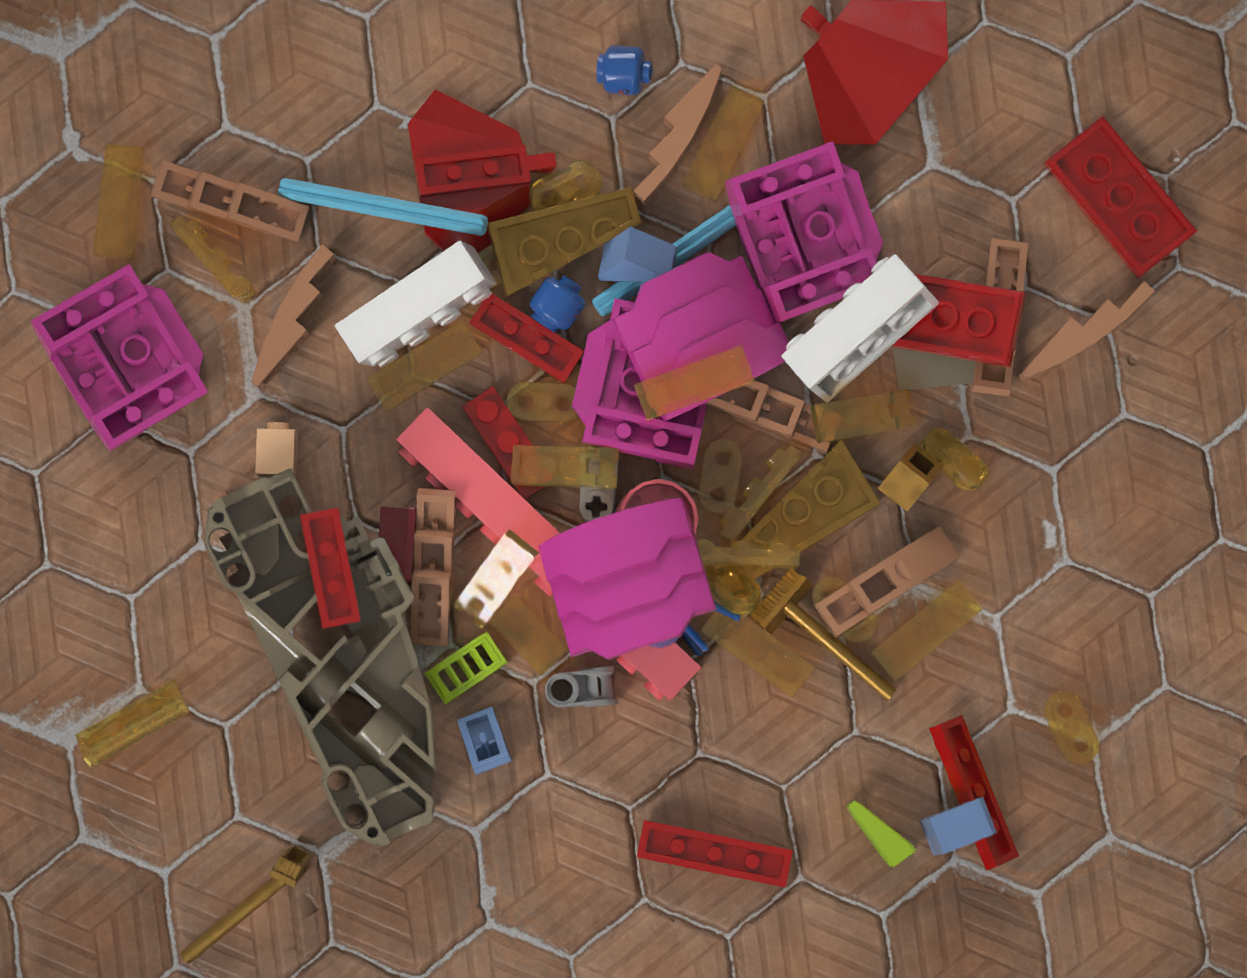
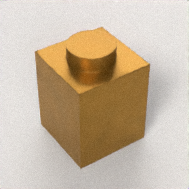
M914 442L878 489L888 496L892 502L908 511L944 465Z

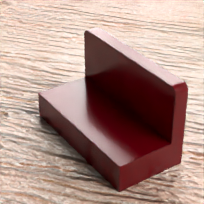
M381 507L378 538L385 539L407 584L411 585L414 566L416 507Z

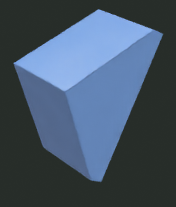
M629 227L604 244L598 278L600 281L647 282L674 269L677 247L638 229Z
M492 706L457 720L475 775L513 761Z
M983 797L919 820L933 856L946 854L997 833Z

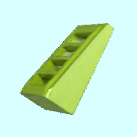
M486 631L425 672V675L446 705L507 665L508 662L490 634ZM481 645L494 662L488 667L476 650ZM469 653L481 670L476 675L463 658ZM455 662H458L469 679L463 684L451 667ZM443 670L446 671L456 687L451 692L439 676V673Z
M852 800L846 805L848 812L887 866L895 867L916 851L911 843L861 803Z

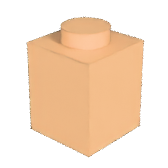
M268 422L267 429L257 428L255 474L259 477H273L291 468L297 478L298 432L295 429H289V423Z

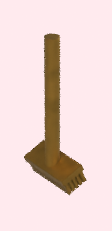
M790 568L789 572H786L782 580L780 579L779 583L776 584V587H773L770 594H767V597L763 599L764 601H761V605H758V608L754 610L755 612H752L750 615L769 635H772L788 616L886 701L889 700L896 689L797 605L813 585L804 575L800 576Z
M291 844L280 855L276 865L271 869L269 876L272 878L181 951L182 959L187 964H191L287 884L294 887L308 870L307 865L313 854Z

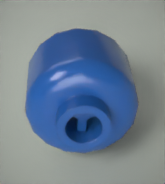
M612 45L606 50L605 54H599L596 72L597 83L603 84L604 90L609 94L638 95L642 91L644 83H651L653 64L652 61H646L645 53L640 47Z
M565 275L560 280L553 277L546 278L530 300V307L534 311L531 317L555 333L558 329L567 330L571 328L585 307V300L579 294L582 287Z

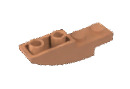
M939 526L851 580L847 585L817 603L815 608L836 638L888 603L952 564L960 556Z

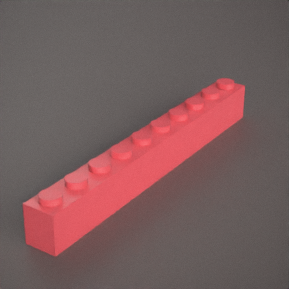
M427 407L396 439L402 446L398 453L412 467L420 463L429 472L425 479L435 489L456 491V509L467 519L472 515L477 517L484 524L479 530L494 545L501 540L511 550L506 556L522 571L528 566L538 576L533 582L550 597L553 593L551 585L546 578L538 545L561 533ZM675 642L663 648H655L648 645L616 658V661L631 675L637 670L648 680L643 686L658 701L664 696L671 701L702 668Z

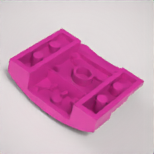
M833 141L725 181L732 214L745 254L759 289L776 323L843 299L844 293L856 283L862 284L872 275L871 271L877 264L876 260L884 242L870 210L859 172L840 162Z
M706 252L641 284L633 309L612 319L659 419L664 421L706 403L782 364L785 360L781 355L787 351L786 346L789 343L780 322H775L761 290L757 288L743 256L727 261L710 252Z
M130 264L31 320V325L55 369L109 452L208 393V390L198 376L204 353L183 323L165 290L142 284Z
M615 298L610 320L589 333L572 403V408L586 426L582 442L620 450L619 452L655 459L658 463L693 470L707 404L703 403L666 421L659 419L612 320L633 309L635 302Z
M682 498L649 503L603 516L569 529L538 545L546 578L551 585L559 619H561L572 657L593 651L610 660L648 645L680 637L687 628L691 618L716 610L687 504Z

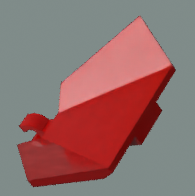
M850 0L832 24L812 5L801 15L800 21L820 37L803 55L824 144L833 141L834 145H876L948 60L946 1Z
M436 89L407 124L419 203L481 214L488 218V223L520 215L530 205V173L553 172L554 168L557 167L555 152L527 156L526 147L522 143L519 131ZM423 225L425 236L442 252L458 241H462L473 246L478 255H480L491 244L488 230H486L484 235L479 236Z

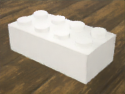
M458 241L334 326L359 364L373 367L379 365L382 368L399 357L396 351L409 344L411 347H414L430 336L428 330L438 323L445 326L461 315L459 309L471 302L474 306L487 299L492 294L490 288L497 283L474 247Z
M896 254L891 258L886 257L880 260L873 267L870 277L862 284L856 283L844 293V300L834 309L829 308L823 311L816 318L815 326L805 335L799 334L787 344V351L781 355L805 385L826 403L834 398L940 303Z

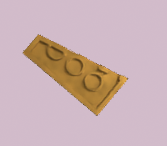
M632 187L488 223L487 230L505 296H510L607 243L629 227L634 228L641 224Z
M842 439L732 548L734 555L751 582L881 504Z

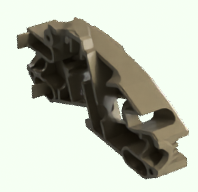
M290 468L269 479L262 477L214 500L213 506L208 508L204 545L224 586L236 592L323 770L320 778L323 790L340 824L344 829L374 846H385L401 835L431 823L434 818L432 780L433 770H436L433 713L419 662L403 617V613L413 603L414 596L385 539L377 538L370 542L358 517L347 522L340 515L361 621L348 623L347 626L352 636L347 639L345 634L342 633L320 660L289 634L291 629L317 602L308 554L299 550L295 542L298 533L303 531L300 515L311 513L312 510ZM293 496L298 499L301 509L296 517L286 518L280 513L279 503L282 498ZM218 529L228 531L232 537L230 548L223 552L214 550L209 542L211 534ZM236 563L246 566L249 572L248 580L240 586L232 585L226 577L228 568ZM350 686L377 709L374 716L355 736L327 713ZM337 770L345 771L349 777L347 786L341 790H333L327 783L329 775ZM359 804L364 807L365 817L360 823L350 824L345 820L344 812L348 806Z

